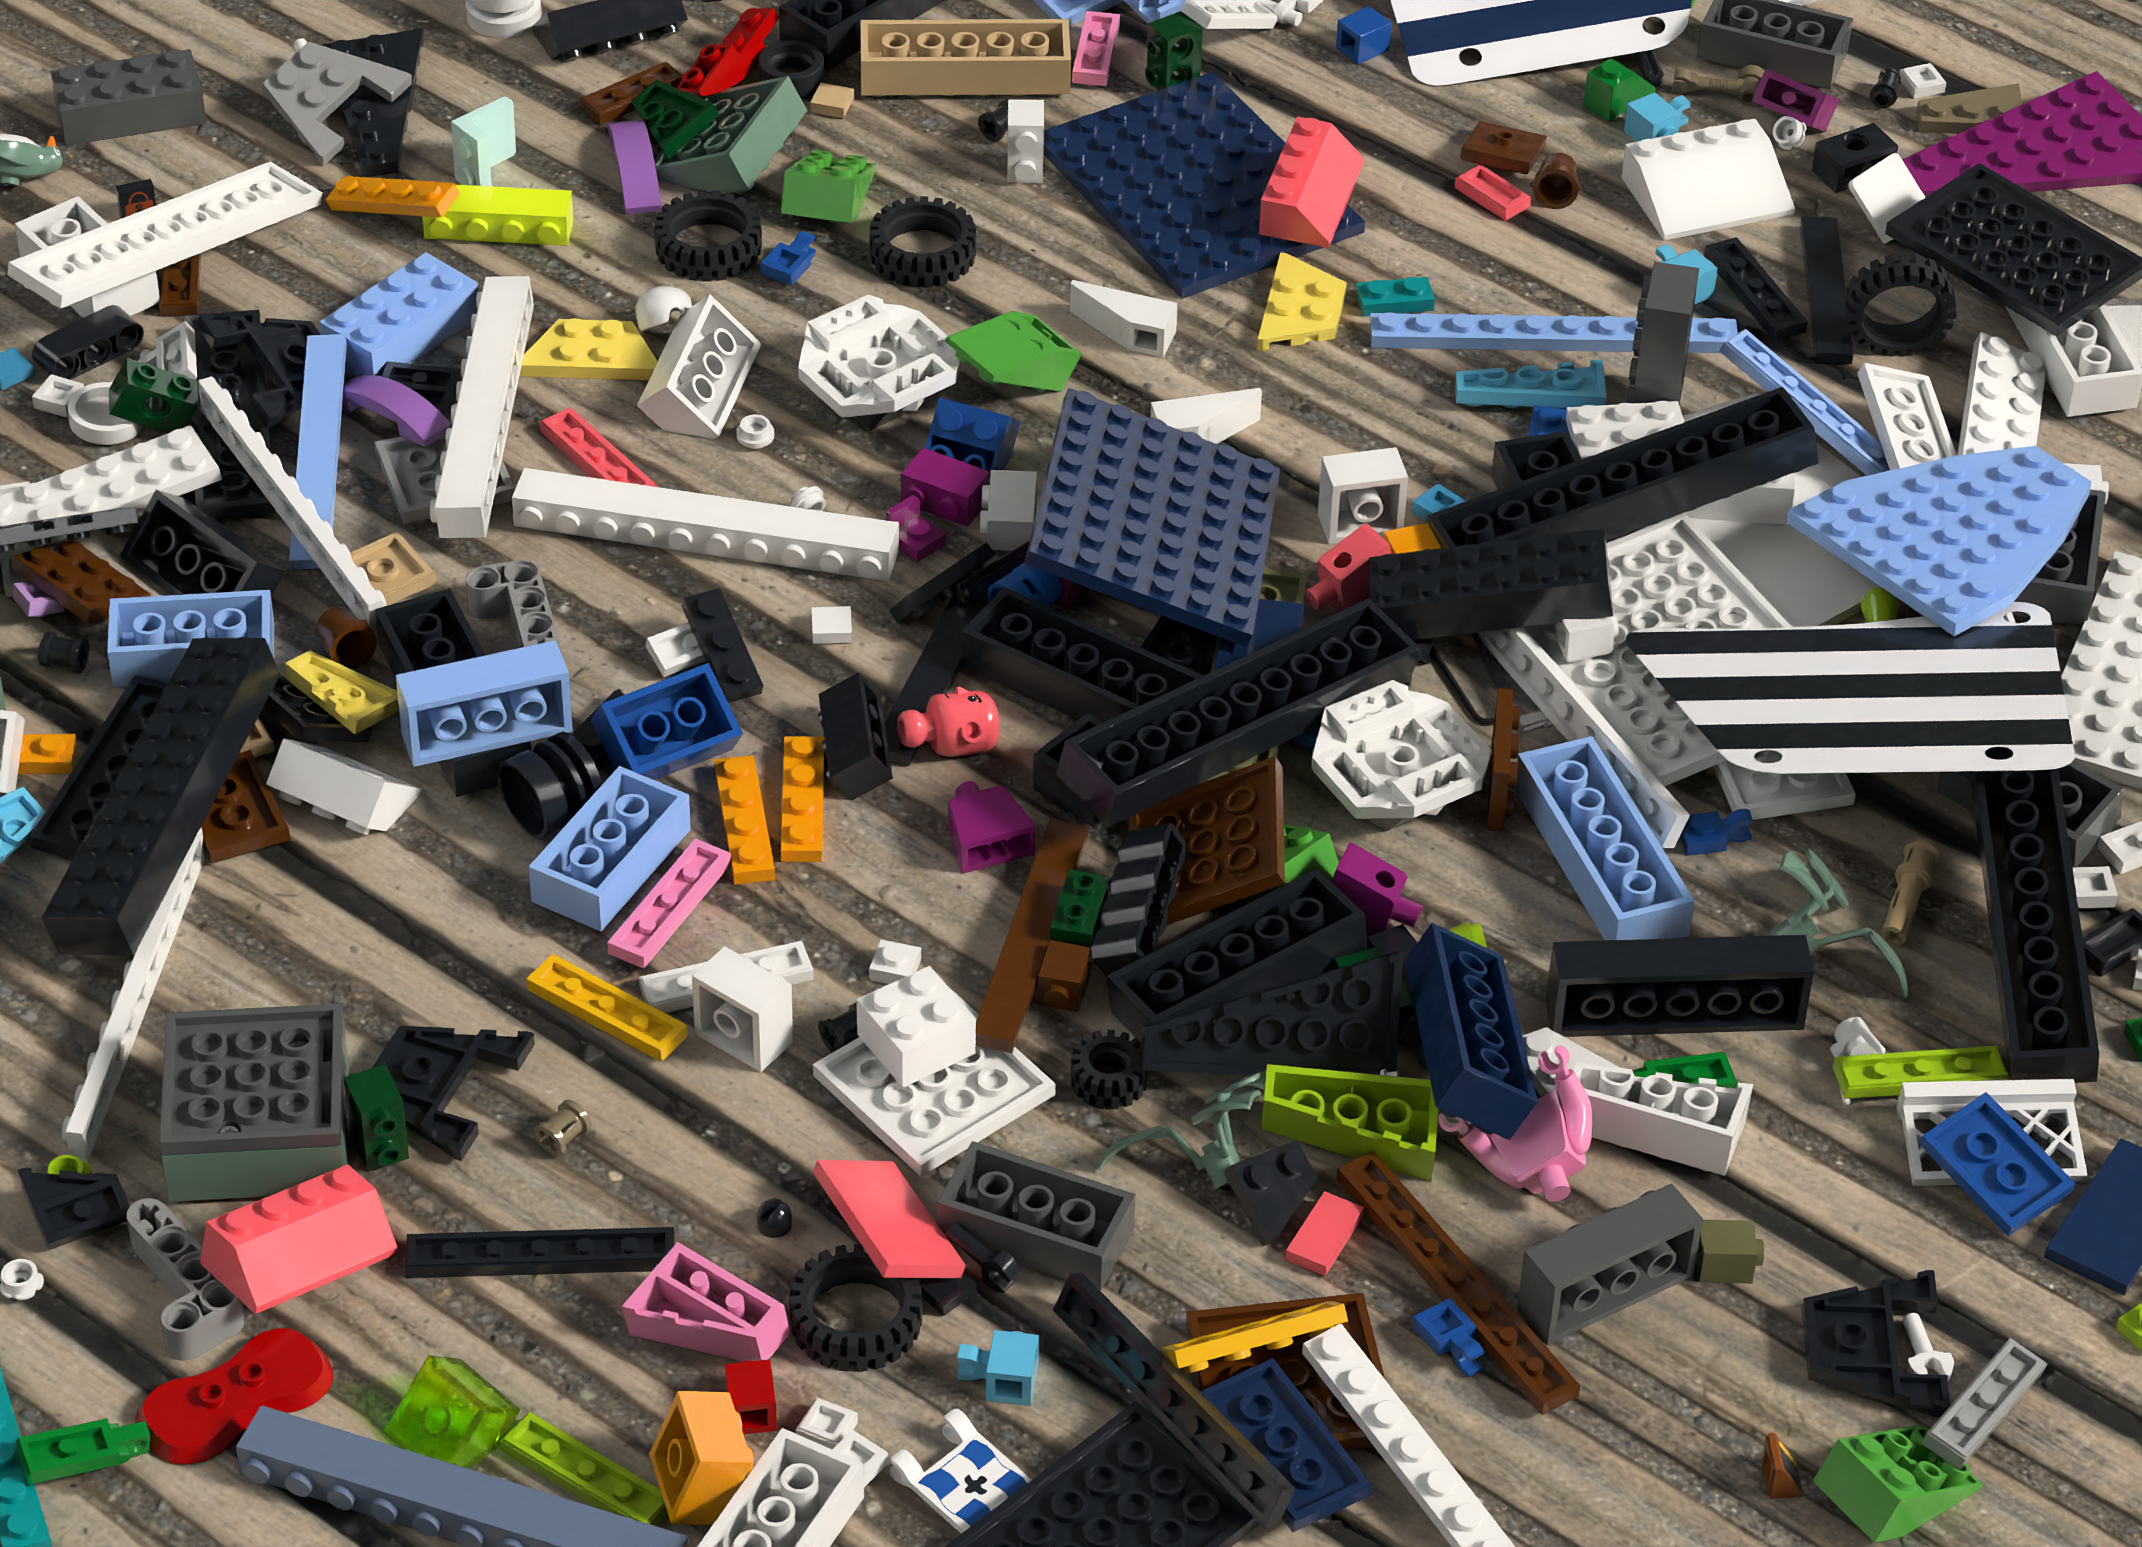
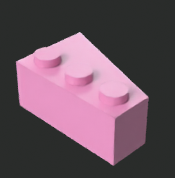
M679 1242L674 1245L621 1306L627 1329L631 1336L738 1361L768 1360L790 1335L785 1307L782 1303Z

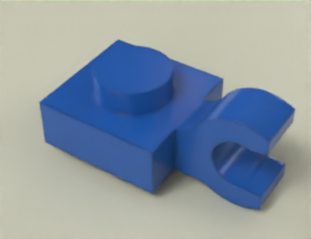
M801 231L790 245L779 242L760 263L761 274L792 286L811 266V259L815 256L816 249L809 247V245L814 241L815 235Z
M1749 809L1735 810L1724 819L1720 818L1718 811L1689 814L1690 816L1680 835L1686 856L1727 851V842H1746L1752 839L1748 825H1753V819Z
M1451 1298L1413 1316V1329L1438 1356L1450 1351L1457 1367L1466 1377H1470L1483 1370V1366L1476 1359L1484 1354L1483 1348L1474 1340L1476 1338V1325Z

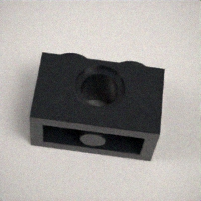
M1871 123L1816 142L1812 171L1835 193H1839L1849 189V182L1889 155L1897 154L1898 145L1875 123Z

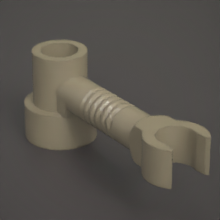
M1747 65L1740 69L1738 80H1723L1698 76L1697 73H1693L1688 69L1677 68L1674 72V80L1678 81H1673L1672 91L1677 94H1686L1696 90L1726 92L1727 94L1739 95V101L1743 105L1754 106L1758 103L1753 102L1752 99L1764 74V70L1756 65Z

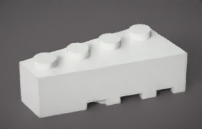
M1575 1063L1573 1070L1591 1102L1592 1138L1725 1176L1746 1123L1753 1084L1738 1082L1737 1089L1716 1086L1715 1079L1699 1078L1698 1084L1672 1081V1074L1655 1072V1075L1645 1078L1634 1076L1632 1069Z

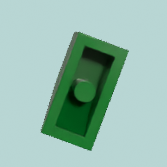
M1610 58L1587 72L1583 106L1610 122L1626 112L1627 103L1656 92V88L1638 74Z

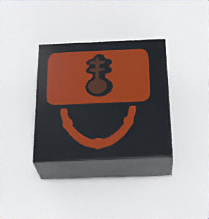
M151 179L115 186L121 219L156 206L154 185Z

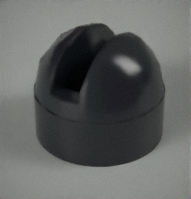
M776 1198L764 1201L757 1212V1228L760 1233L771 1238L786 1235L792 1228V1212L790 1207L782 1202V1200Z

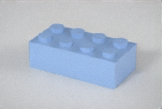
M425 252L319 321L320 334H345L347 342L345 370L356 377L362 375L382 377L387 361L411 364L470 325L472 314H477L476 295L479 292L478 282Z
M270 590L110 599L107 653L113 688L127 687L134 676L169 683L193 638H265L274 658V617Z
M556 640L396 675L401 733L413 767L547 738L562 731L566 733L573 732L569 672Z
M619 766L529 865L531 902L602 932L691 830L689 794Z

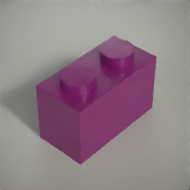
M1765 69L1752 99L1755 103L1783 115L1793 117L1799 122H1804L1806 125L1825 132L1840 100L1769 69Z
M922 448L901 473V502L914 495L920 499V510L968 527L983 509L982 487L983 485H990V471Z

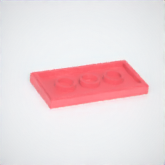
M817 1160L813 1174L884 1278H961L966 1266L894 1161Z

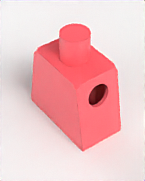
M1365 523L1322 555L1317 562L1320 582L1305 591L1306 599L1311 607L1318 611L1330 604L1335 610L1340 612L1370 598L1369 557L1391 554L1390 544Z

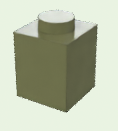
M1703 1220L1697 1252L1699 1282L1753 1284L1755 1267L1762 1266L1764 1261L1763 1239H1756L1754 1221Z

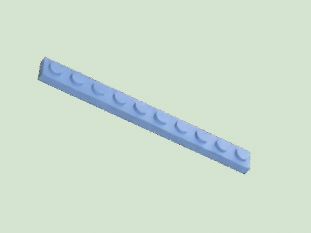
M1370 313L1369 324L1371 348L1634 352L1632 348L1635 329L1639 328L1637 327L1638 321H1636V317L1468 315L1464 313ZM1693 318L1688 353H1721L1719 350L1723 343L1738 334L1736 319Z

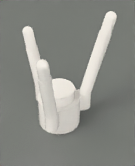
M1860 1017L1848 1018L1842 1021L1834 1031L1837 1043L1830 1047L1834 1058L1838 1056L1867 1054L1883 1055L1885 1053V1048L1869 1031L1867 1025ZM1840 1088L1843 1104L1849 1105L1851 1103V1098L1844 1099V1096Z

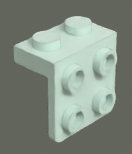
M506 96L451 121L455 179L461 185L492 186L491 167L514 156L516 152L513 101Z

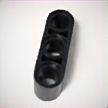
M111 305L38 340L32 350V358L49 375L72 380L135 349L143 339L144 330L122 308L117 305Z

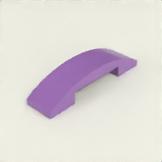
M644 121L607 123L612 150L615 152L620 175L621 193L626 214L662 211L655 162Z
M362 375L344 383L342 410L350 413L362 406L397 422L400 436L424 447L446 435L447 428H452L449 420L428 400L397 381L376 375Z

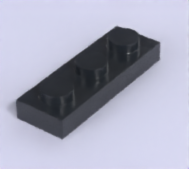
M986 542L904 597L889 612L897 623L911 615L914 621L933 608L930 601L939 597L943 602L956 593L955 587L958 582L986 567L984 564L996 554Z
M720 588L683 598L681 607L706 663H709L727 702L730 703L762 694L764 685Z

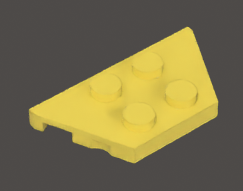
M1280 252L1258 336L1257 350H1269V343L1289 340L1290 346H1296L1309 341L1320 342L1335 339L1346 296L1347 282L1287 253Z
M578 318L558 319L524 354L519 376L649 380L658 361L633 321L582 320Z

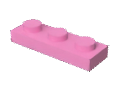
M1086 11L1072 71V83L1085 84L1087 86H1107L1120 26V14Z

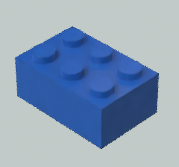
M709 663L602 703L591 720L615 770L621 766L653 780L731 751L743 735Z

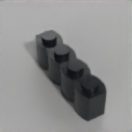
M1172 823L1129 830L1118 849L1119 863L1109 880L1110 895L1107 897L1100 912L1101 927L1096 932L1094 941L1091 943V958L1106 977L1159 949V937L1163 934L1167 924L1168 905L1174 898L1177 886V873L1184 863L1186 841Z

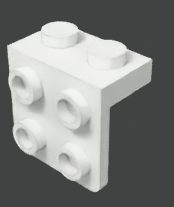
M1896 153L1889 155L1849 182L1850 191L1883 244L1893 239L1885 234L1887 222L1925 198L1901 157Z

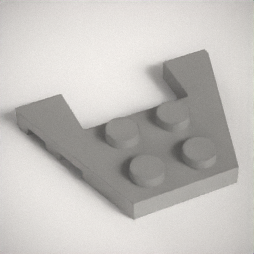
M308 41L263 82V93L285 121H290L297 130L298 137L305 146L308 145L315 153V159L324 166L344 148V138L321 124V122L361 85H365L392 103L412 84V75L408 72Z

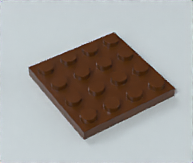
M1276 756L1195 785L1129 817V830L1172 823L1186 841L1185 859L1180 871L1177 873L1176 891L1173 900L1168 905L1166 926L1285 884L1283 767Z
M1363 1293L1186 1312V1326L1190 1340L1327 1301L1343 1303L1348 1322L1341 1324L1385 1379ZM1308 1333L1292 1337L1293 1344L1283 1348L1267 1350L1266 1344L1251 1348V1356L1240 1360L1226 1362L1224 1356L1208 1360V1368L1196 1371L1200 1390L1202 1391L1273 1358L1345 1451L1374 1448L1370 1440L1302 1354L1303 1343L1312 1339L1309 1338Z

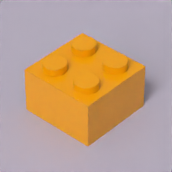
M677 1391L649 1455L671 1524L713 1525L742 1485L746 1475H749L752 1471L753 1452L750 1447H747L742 1432L741 1416L739 1412L735 1411L729 1392Z

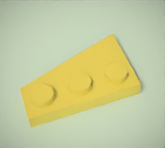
M311 650L285 663L284 677L355 735L399 711L397 690Z

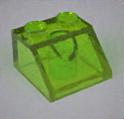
M428 1355L383 1433L402 1449L471 1469L499 1448L500 1440L507 1434L521 1409L462 1359Z

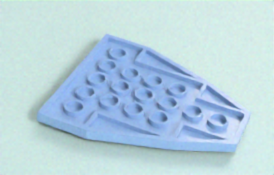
M2035 445L1957 455L1843 481L1789 509L1787 523L1951 635L1956 636L2009 607L2065 541L2090 494L2092 481Z

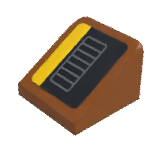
M1768 1433L1765 1438L1761 1465L1770 1499L1801 1497L1803 1490L1795 1458L1775 1433Z

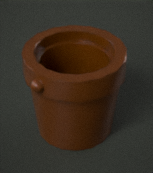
M1564 153L1548 155L1543 160L1534 181L1530 183L1537 201L1551 209H1563L1571 205L1577 199L1578 192L1582 190V186L1579 185L1576 163L1572 157Z
M335 607L324 612L317 621L316 633L324 645L330 660L349 669H355L367 663L374 655L377 647V637L365 619L359 620L346 609Z

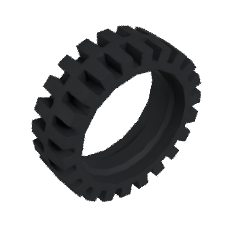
M705 190L697 191L696 197L689 192L683 194V200L675 197L671 200V205L666 203L662 206V212L658 211L656 215L654 239L658 260L661 264H665V268L668 271L675 270V274L679 277H684L688 273L689 280L697 281L699 276H703V282H711L712 276H717L718 281L726 280L727 273L732 277L740 275V269L745 272L749 270L751 263L755 264L758 260V255L761 254L762 228L758 211H755V207L751 203L746 204V199L739 197L735 200L734 194L728 192L724 197L721 196L720 191L712 190L711 195H706ZM704 224L724 225L741 234L738 239L728 244L709 248L691 246L679 241L675 237L685 229Z
M920 196V201L915 202L914 197L906 198L905 204L900 200L892 202V208L888 205L881 208V213L877 212L873 221H871L869 249L872 265H875V269L879 274L884 272L886 279L892 280L896 278V283L900 285L910 281V287L918 288L919 282L924 283L925 288L933 287V282L937 281L939 286L946 285L948 278L954 282L960 278V274L965 275L969 272V267H972L976 257V226L973 223V218L970 214L966 215L964 208L959 207L956 209V203L948 201L943 205L942 198L935 197L933 202H928V196ZM928 230L940 232L951 237L956 243L936 253L919 254L897 248L890 241L896 236L910 231Z
M1900 254L1899 260L1894 261L1893 255L1884 256L1885 263L1881 264L1876 259L1870 262L1871 270L1864 266L1858 270V277L1853 276L1849 281L1850 287H1846L1844 306L1849 332H1851L1855 342L1859 341L1860 346L1865 350L1870 346L1871 353L1879 355L1883 349L1885 356L1893 357L1895 351H1899L1900 357L1908 356L1909 349H1913L1915 354L1923 352L1922 345L1925 344L1932 348L1936 345V338L1943 340L1947 336L1946 329H1952L1954 325L1953 319H1956L1957 313L1954 289L1949 275H1946L1945 269L1941 265L1937 267L1934 260L1928 258L1924 263L1923 256L1915 254L1913 259L1909 260L1908 254ZM1914 286L1926 289L1935 295L1936 302L1930 311L1919 319L1905 324L1887 325L1875 322L1864 313L1870 300L1879 293L1894 287Z
M854 1244L853 1252H847L845 1245L836 1246L834 1256L826 1249L819 1253L818 1262L811 1257L805 1262L804 1270L799 1269L797 1271L795 1282L791 1283L789 1316L793 1337L796 1336V1343L801 1350L806 1348L808 1357L815 1360L820 1356L821 1365L831 1368L834 1361L838 1362L839 1371L846 1372L849 1371L850 1364L857 1365V1372L867 1371L869 1362L873 1363L875 1369L885 1367L886 1357L892 1362L900 1359L901 1350L907 1353L913 1347V1339L917 1340L920 1334L923 1302L919 1278H884L869 1255L864 1252L861 1244ZM863 1283L872 1284L890 1292L898 1300L900 1308L895 1318L882 1327L871 1331L853 1333L838 1331L822 1324L814 1316L812 1306L819 1295L835 1286Z

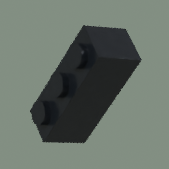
M859 672L819 693L821 711L818 713V718L824 731L825 739L822 740V746L827 755L829 766L826 768V775L835 789L841 788L851 800H854L893 779L880 694Z

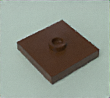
M1479 121L1462 146L1460 159L1527 175L1544 150L1547 136Z

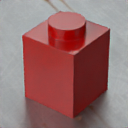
M770 1359L758 1361L745 1360L739 1363L725 1364L726 1392L730 1393L735 1411L739 1412L741 1416L743 1434L777 1431L776 1398Z

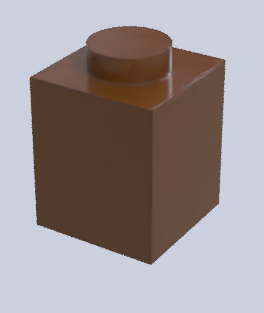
M1050 940L1038 974L1037 1005L1079 1012L1090 979L1091 947Z

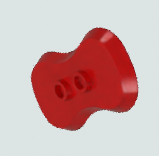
M289 1328L267 1330L252 1338L234 1357L221 1366L202 1374L174 1379L155 1388L139 1406L135 1417L136 1423L145 1421L150 1434L149 1449L161 1459L179 1465L203 1462L226 1449L249 1426L261 1405L281 1412L292 1413L318 1402L332 1385L334 1378L333 1369L321 1348L300 1332Z

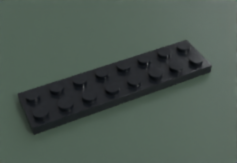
M259 309L211 313L214 320L229 321L230 316L233 315L244 316L247 322L261 323ZM199 315L185 316V321L195 331L197 378L194 380L199 381L212 376L222 389H227L234 406L238 411H244L250 427L254 432H260L265 441L266 448L271 453L269 427L266 428L250 405L254 393L266 391L265 370L245 342L211 348L195 325ZM198 385V407L191 418V426L218 465L222 480L195 490L196 507L214 520L275 514V508L200 410Z

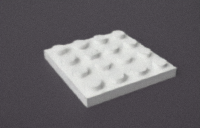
M952 991L977 1021L979 1014ZM860 1037L813 1064V1076L920 1177L966 1150L972 1141H981L1055 1096V1083L1016 1047L1013 1053L975 1045L974 1055L903 1088Z

